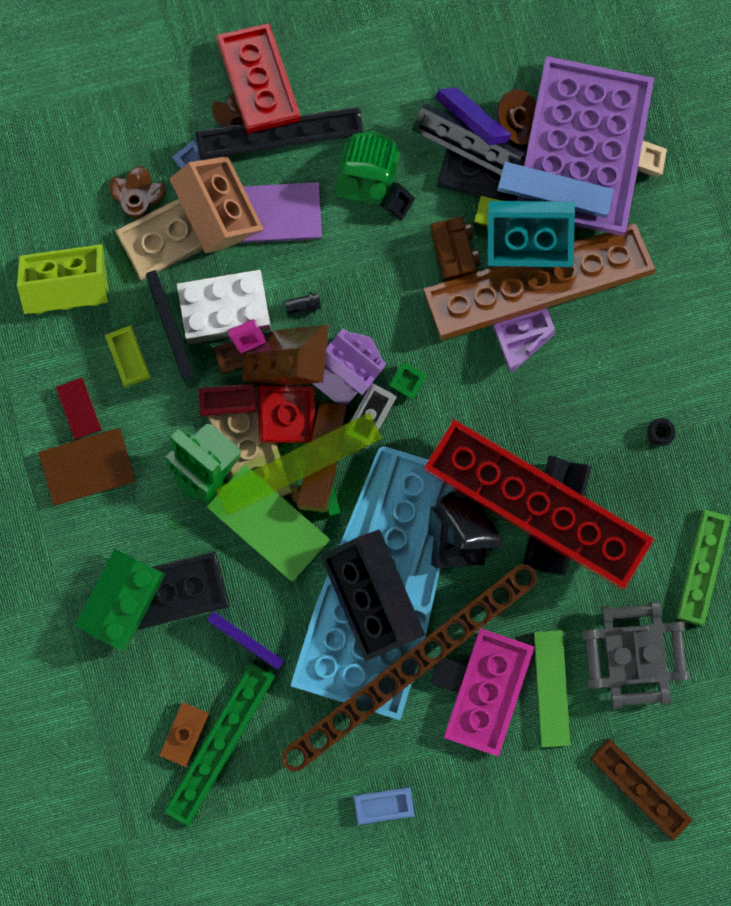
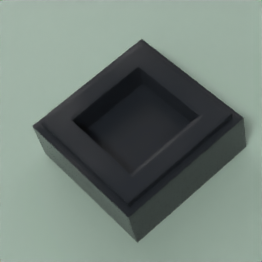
M393 182L379 205L395 220L402 222L415 197L400 183Z
M443 658L437 662L430 683L457 693L467 666Z

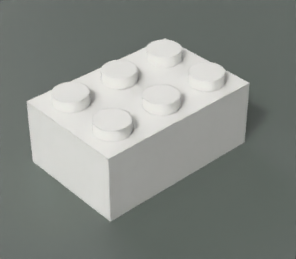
M261 270L177 284L185 337L189 345L230 338L228 330L252 319L255 320L261 332L271 331Z

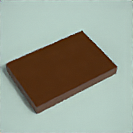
M121 428L38 452L53 506H59L136 483Z

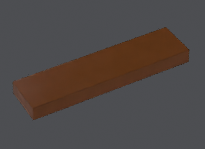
M319 404L297 503L298 508L301 510L327 512L349 411L347 405Z
M610 738L589 758L672 841L693 821Z

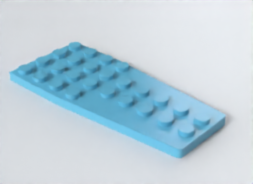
M386 446L380 447L340 543L341 546L356 537L380 529L425 636L365 661L331 580L327 575L316 602L290 686L344 703L425 639L440 568L431 565L434 537L428 535L430 507L437 506V501L451 491H456L425 472L424 467L428 459ZM412 659L404 660L401 666L402 672L407 676L414 675L417 663ZM390 677L382 678L378 684L379 690L384 694L391 693L395 688L394 680ZM411 684L375 711V713L400 720ZM361 695L356 699L355 705L356 707L370 710L372 700L367 695Z

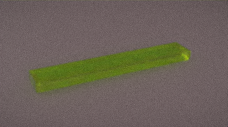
M368 413L217 488L216 491L227 514L231 515L383 438L371 414Z

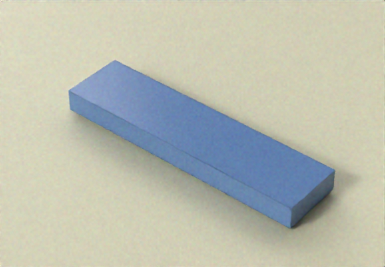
M505 162L497 191L536 201L575 202V211L607 218L614 189Z

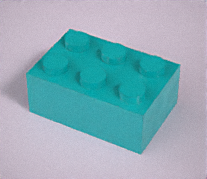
M490 201L488 208V266L573 267L575 202Z

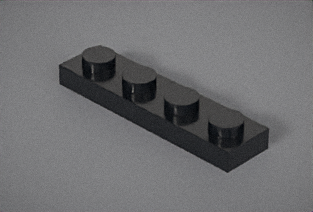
M426 103L421 107L412 131L500 175L502 174L505 162L519 165L524 155V152L506 143L488 145L463 122Z

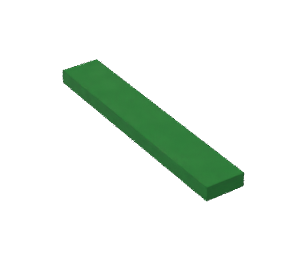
M250 662L163 813L189 827L273 682L275 675Z

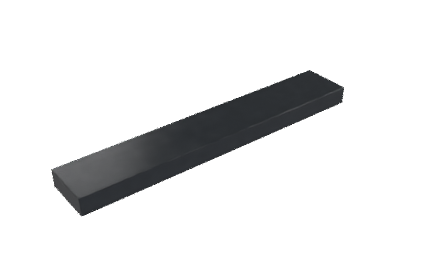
M360 107L300 115L299 122L248 134L244 124L195 131L199 160L349 138L355 133L364 132Z

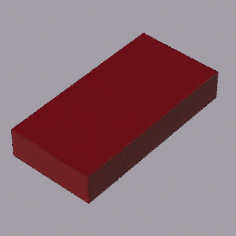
M82 377L56 387L75 440L102 431Z
M255 383L198 388L201 417L257 413Z

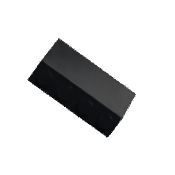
M380 529L356 537L320 556L365 661L425 636Z

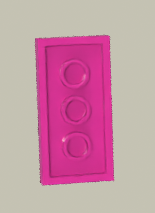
M479 629L443 738L499 757L534 646Z

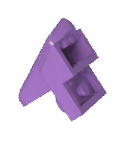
M343 328L326 349L323 383L313 384L337 404L348 405L358 392L362 395L387 363L382 360L371 337L347 332Z

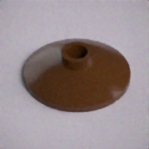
M519 89L508 91L501 97L497 107V120L502 127L511 133L510 142L517 145H526L529 142L536 101L529 93Z

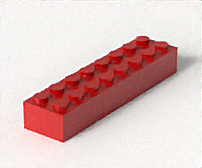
M455 419L424 467L427 474L622 591L626 588L654 541V538Z

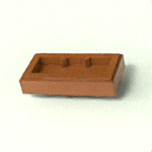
M182 702L159 756L187 767L209 713Z

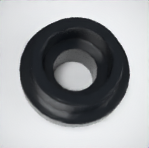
M665 418L655 419L648 425L647 437L656 446H666L675 437V427ZM657 428L665 430L664 437L661 438L656 435Z

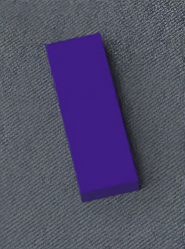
M459 88L438 89L435 96L436 100L485 143L495 145L508 142L511 133Z
M213 611L207 619L210 624L276 670L280 669L285 662Z

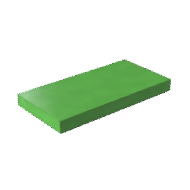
M245 464L207 506L209 510L291 582L298 577L330 540Z

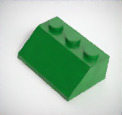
M114 548L75 626L121 651H127L166 574Z

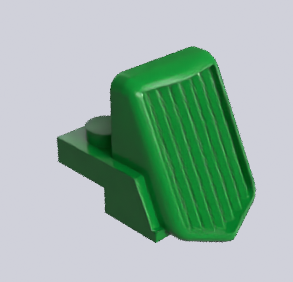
M376 130L355 133L351 136L350 140L346 139L335 196L379 205L396 176L400 149H396V143Z
M211 424L204 425L194 436L191 434L185 435L178 429L170 436L173 450L165 456L167 468L174 474V478L185 497L209 503L223 485L224 478L241 456L240 448Z

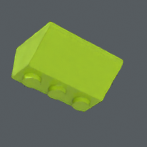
M102 244L19 256L17 288L24 314H41L51 310H69L79 306H97L102 303H108V282Z

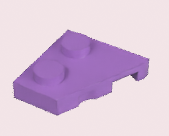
M547 308L493 324L494 332L510 373L519 368L555 335V328Z

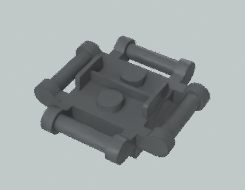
M652 601L650 605L612 608L611 605L602 606L603 629L582 631V639L586 640L590 680H587L588 689L610 687L613 710L622 709V706L658 702L661 705L671 704L668 681L690 679V670L687 671L682 633V630H685L684 622L662 624L660 601ZM651 616V625L613 628V619ZM663 632H671L675 672H667ZM597 638H603L607 678H601ZM658 682L659 691L620 693V686Z

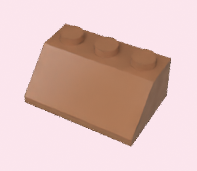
M228 156L189 162L170 178L205 253L229 248L264 230Z

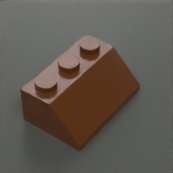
M318 325L268 332L264 336L266 343L252 348L245 353L243 381L268 386L323 383L329 326Z

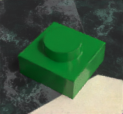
M403 361L389 387L413 401L428 375Z
M333 485L327 509L330 518L341 515Z

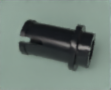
M309 292V295L285 300L289 317L310 311L317 313L316 310L321 309L318 293L312 294V292Z

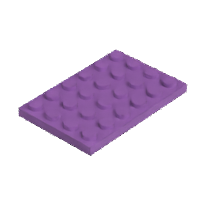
M546 56L524 167L614 189L607 218L575 211L574 226L624 236L627 229L654 78ZM520 196L517 197V201H536Z

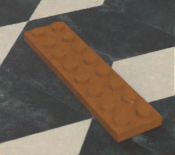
M634 223L627 225L624 236L605 232L574 242L573 267L495 266L424 288V295L442 341L654 275L655 267L638 227Z

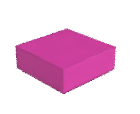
M254 319L228 330L230 339L240 354L266 343L264 335Z

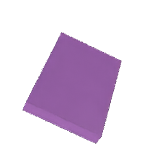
M319 182L243 186L264 230L239 243L322 239Z

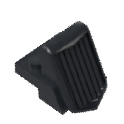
M451 491L437 501V506L430 507L428 535L434 537L431 557L432 566L445 568L485 565L486 548L501 547L502 538L481 505L461 493Z

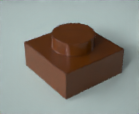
M232 341L213 347L222 375L243 368L245 352L240 354Z

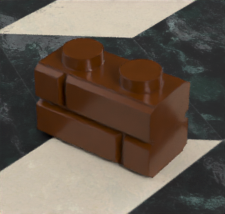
M463 216L430 224L429 230L443 282L476 273L477 266H480L481 263L477 249L472 250L469 241L473 239L470 223H465Z

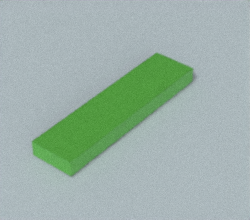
M705 509L701 511L675 617L676 620L705 626L731 516Z
M563 630L533 632L541 747L571 746Z

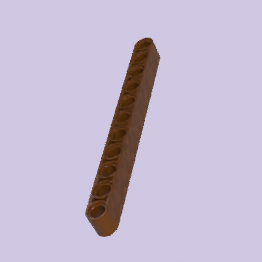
M519 565L512 569L295 740L283 751L282 763L284 767L293 772L305 768L524 595L536 583L537 576L534 569L528 565ZM523 570L529 574L530 581L527 586H520L516 583L515 575L518 571ZM496 588L506 591L508 598L504 604H498L493 600L492 594ZM473 606H480L484 609L485 617L481 622H475L471 619L470 610ZM456 623L461 626L463 634L460 639L453 640L448 636L447 628L450 624ZM429 641H434L440 646V653L435 658L428 657L424 652V647ZM406 659H412L417 663V672L412 676L405 675L401 670L402 663ZM384 677H390L395 682V688L389 694L382 693L378 687L379 681ZM361 695H367L372 700V707L366 712L359 711L355 705L356 699ZM338 713H344L349 717V726L344 730L336 729L333 725V717ZM315 731L323 732L326 736L327 742L321 748H316L310 743V736ZM296 749L302 752L303 762L298 766L291 765L287 760L289 751Z

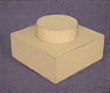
M643 141L637 171L654 177L661 176L663 174L667 149Z

